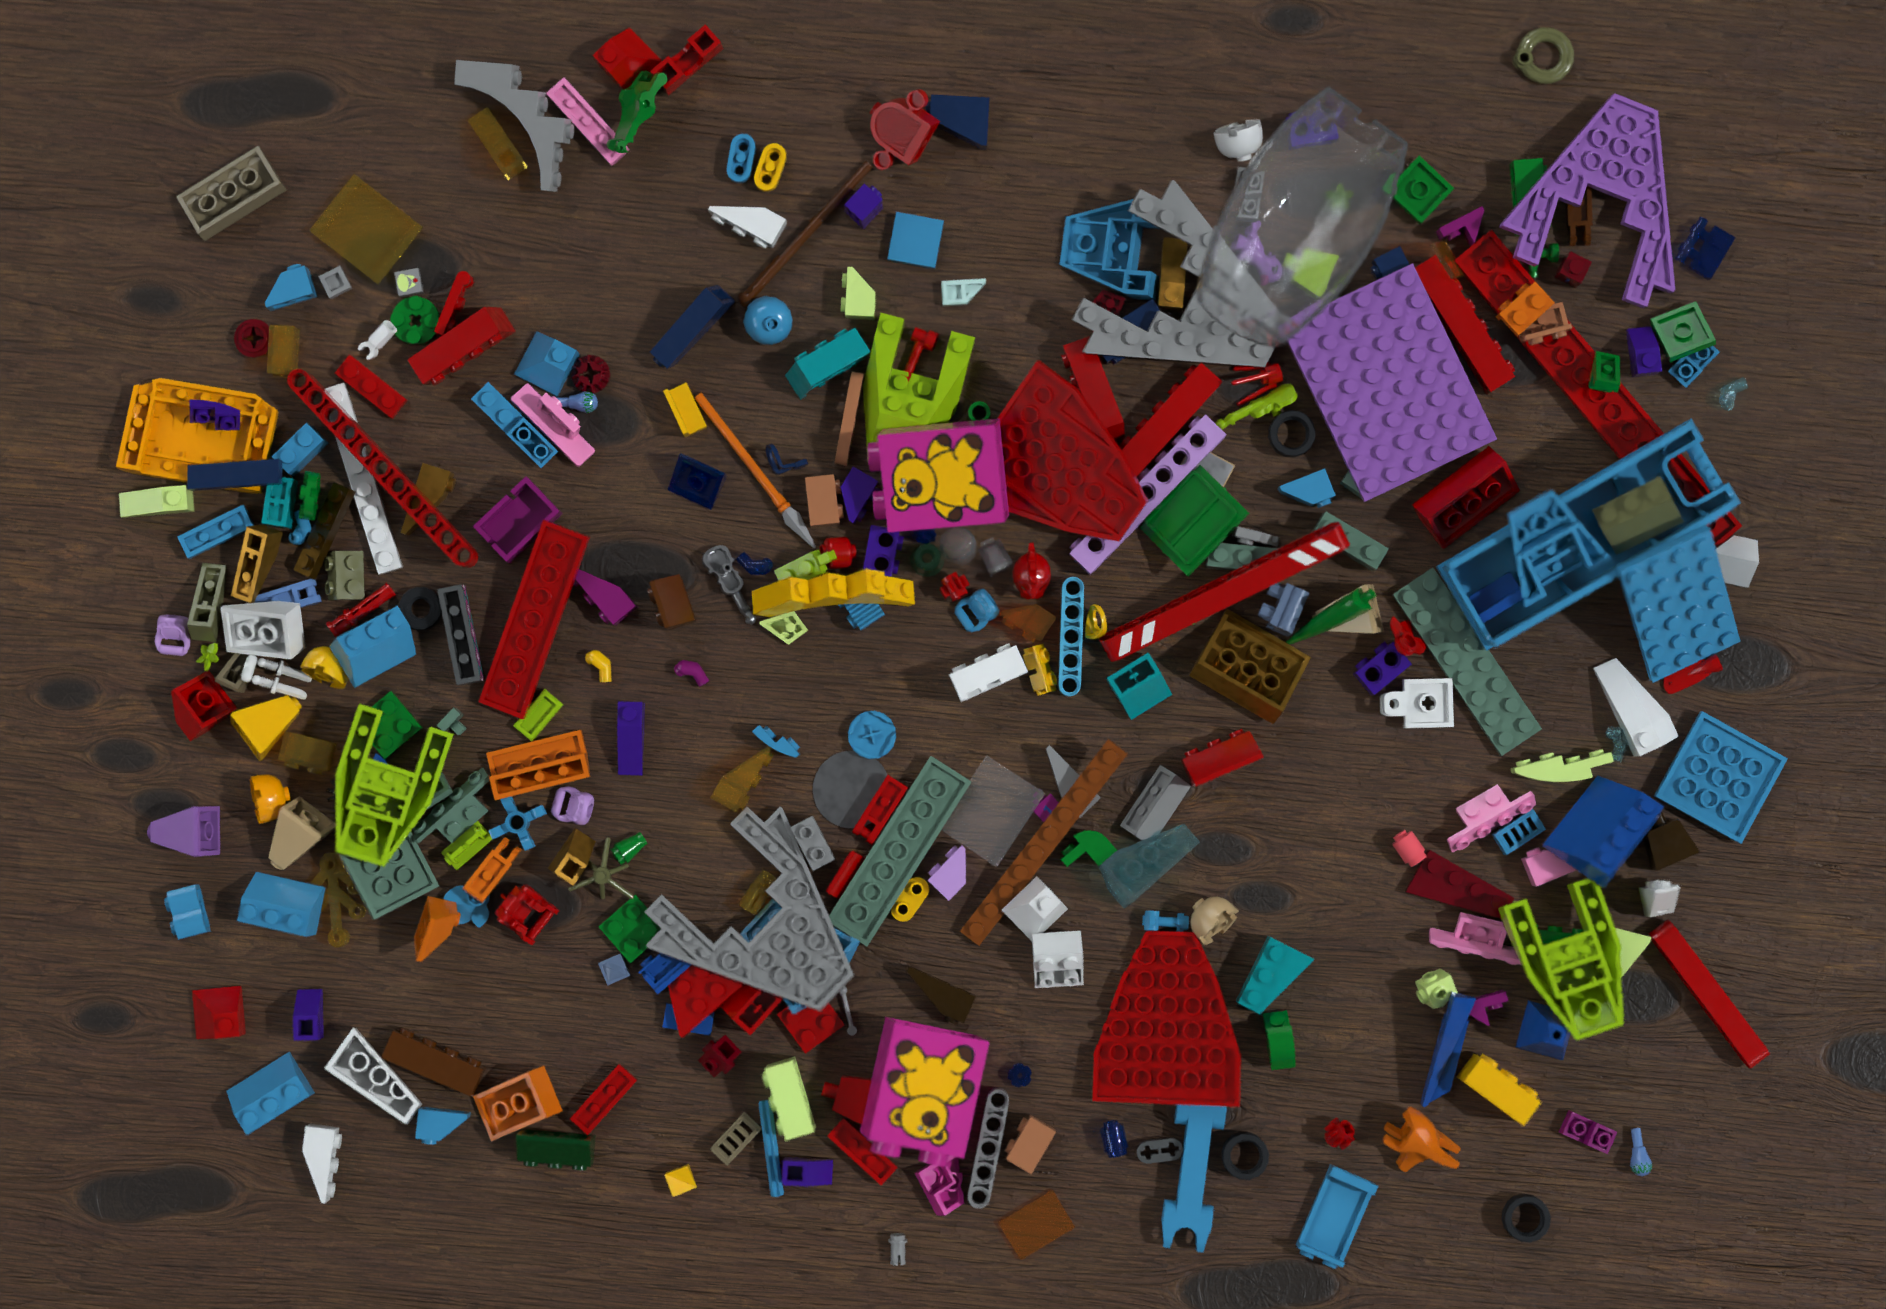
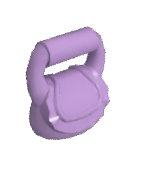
M160 615L158 617L155 645L160 654L183 656L188 652L190 647V635L187 626L189 618L179 615ZM162 639L182 640L184 647L162 645L161 641Z
M570 786L560 787L556 790L551 813L559 821L585 825L592 814L594 797L590 793L580 792ZM568 792L571 794V797L569 798L566 814L560 815L565 794Z

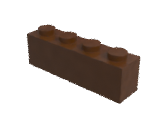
M403 1027L400 1030L395 1029L392 1031L382 1054V1059L468 1096L475 1094L486 1067L481 1065V1060L468 1056L467 1059L461 1057L456 1049L447 1046L445 1049L436 1046V1041L427 1037L419 1039L414 1036L413 1031Z

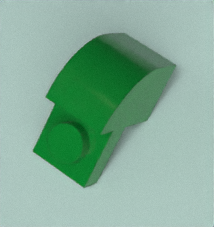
M1083 830L1073 835L1078 844L1074 846L1071 843L1061 852L1064 856L1060 859L1068 867L1086 852L1099 866L1114 854L1117 849L1103 834L1093 830Z
M1287 1011L1264 1013L1263 1022L1271 1070L1296 1067L1294 1038Z

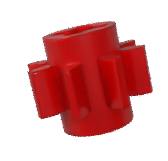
M954 572L941 580L943 586L939 590L944 599L950 597L952 602L968 594L966 587L970 583L964 574L959 577L957 572Z
M1335 1118L1324 1128L1327 1131L1324 1135L1325 1140L1333 1148L1339 1146L1341 1150H1344L1355 1140L1353 1137L1355 1133L1354 1128L1347 1120L1340 1122L1338 1118Z

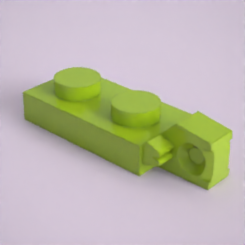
M815 550L774 570L778 581L788 577L810 580L826 573V570H828L826 564L836 560L837 556L834 550L823 554L819 550Z

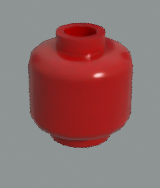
M844 536L826 538L819 547L821 554L834 550L837 556L836 560L826 564V567L829 569L848 568L852 563V559L856 558L855 544H851L850 540Z

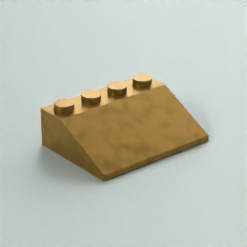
M1226 609L1189 676L1274 724L1283 713L1311 657Z

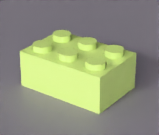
M795 1056L768 1064L765 1067L762 1078L765 1088L770 1087L772 1093L769 1098L771 1109L773 1112L777 1111L779 1119L776 1121L779 1135H784L785 1140H789L814 1132L816 1125Z

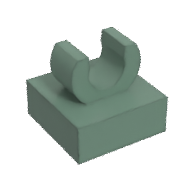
M453 708L437 724L442 731L448 732L452 729L457 735H461L467 729L459 721L464 714L457 708Z

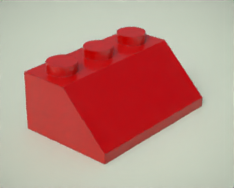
M1239 729L1230 733V739L1221 742V739L1218 738L1207 743L1208 748L1200 752L1198 748L1185 752L1186 758L1181 759V762L1191 785L1196 787L1264 758L1251 732H1244L1243 729Z

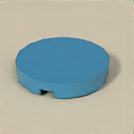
M867 711L857 715L851 722L848 730V739L853 751L860 757L879 759L887 755L894 747L896 730L891 719L884 713Z

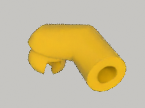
M597 650L588 652L585 656L586 663L592 664L599 669V681L612 682L609 658Z

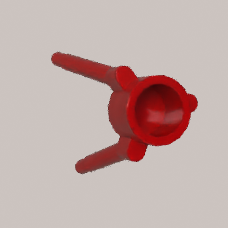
M1267 362L1265 367L1243 365L1233 367V371L1259 370V374L1233 380L1231 382L1232 385L1261 379L1262 384H1267L1238 401V406L1249 402L1270 389L1277 388L1276 383L1283 381L1282 371L1278 363L1270 364V362Z

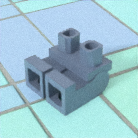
M1276 583L1270 586L1267 591V595L1277 599L1276 606L1272 607L1262 603L1258 616L1268 621L1266 628L1289 637L1293 633L1309 592L1289 583L1284 585Z

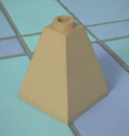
M1373 584L1362 585L1359 587L1362 588L1363 592H1366L1369 589H1372L1375 592ZM1375 597L1368 601L1372 608L1371 610L1328 631L1353 633L1384 632L1377 598ZM1336 601L1316 611V615H1312V619Z
M300 796L284 805L279 811L268 857L271 860V864L280 870L287 868L334 831L336 823Z

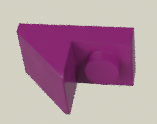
M1481 206L1439 228L1436 231L1439 240L1447 238L1450 241L1461 235L1460 230H1462L1467 242L1472 246L1478 234L1484 208Z
M1499 990L1475 997L1476 1000L1469 1015L1490 1026L1485 1007H1488L1489 1010L1503 1007L1502 1003L1508 1001L1506 991Z

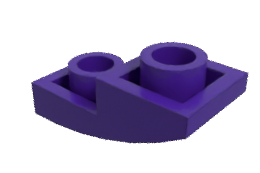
M190 400V423H215V430H240V410L218 402Z

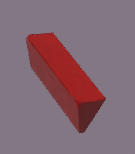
M854 850L850 851L826 889L827 893L840 899L865 860V857Z

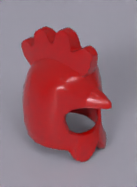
M1029 543L1028 552L1019 557L1012 571L1014 584L1019 590L1021 597L1028 600L1031 598H1042L1051 580L1049 563L1042 555L1035 552L1034 543Z

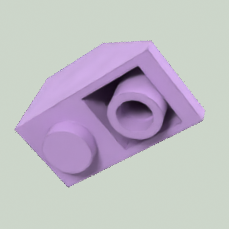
M954 845L945 855L948 859L942 866L937 863L928 872L931 876L928 881L948 901L966 884V856L963 845L959 848Z

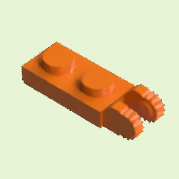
M504 837L495 850L492 849L462 888L463 891L481 904L512 866V862L522 850L517 846L511 851L507 859L499 855L509 844L510 840Z

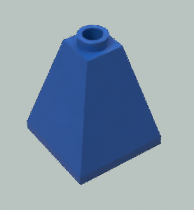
M1528 1000L1515 1047L1564 1060L1570 1032L1550 1006Z

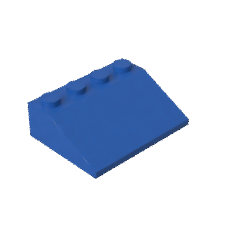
M1597 776L1542 846L1599 886L1605 888L1658 820L1664 806L1641 791Z

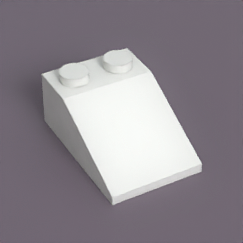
M271 601L224 605L221 607L227 652L292 659L306 648L300 603Z

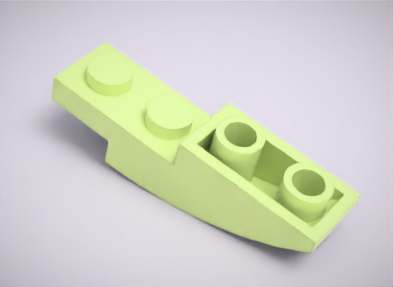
M1603 749L1589 752L1590 757L1580 759L1579 755L1566 758V763L1564 764L1562 756H1554V753L1551 752L1540 755V760L1532 763L1530 759L1516 762L1517 767L1510 768V770L1515 775L1532 780L1569 782L1593 778L1590 768L1611 763L1614 760L1611 752L1604 753Z

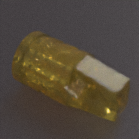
M762 870L750 884L738 905L757 916L762 905L766 902L765 900L769 897L766 890L776 880V877L768 871Z

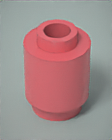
M1404 829L1393 837L1395 842L1392 846L1405 864L1408 863L1410 867L1415 866L1427 857L1424 853L1425 848L1412 831L1407 833Z

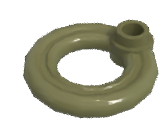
M1540 27L1530 31L1522 38L1512 62L1514 67L1521 70L1529 80L1538 84H1552L1562 80L1570 72L1574 62V49L1570 40L1561 31L1554 28ZM1540 42H1550L1558 48L1560 59L1558 64L1552 69L1542 70L1533 63L1531 52ZM1525 55L1528 61L1522 62L1520 56Z

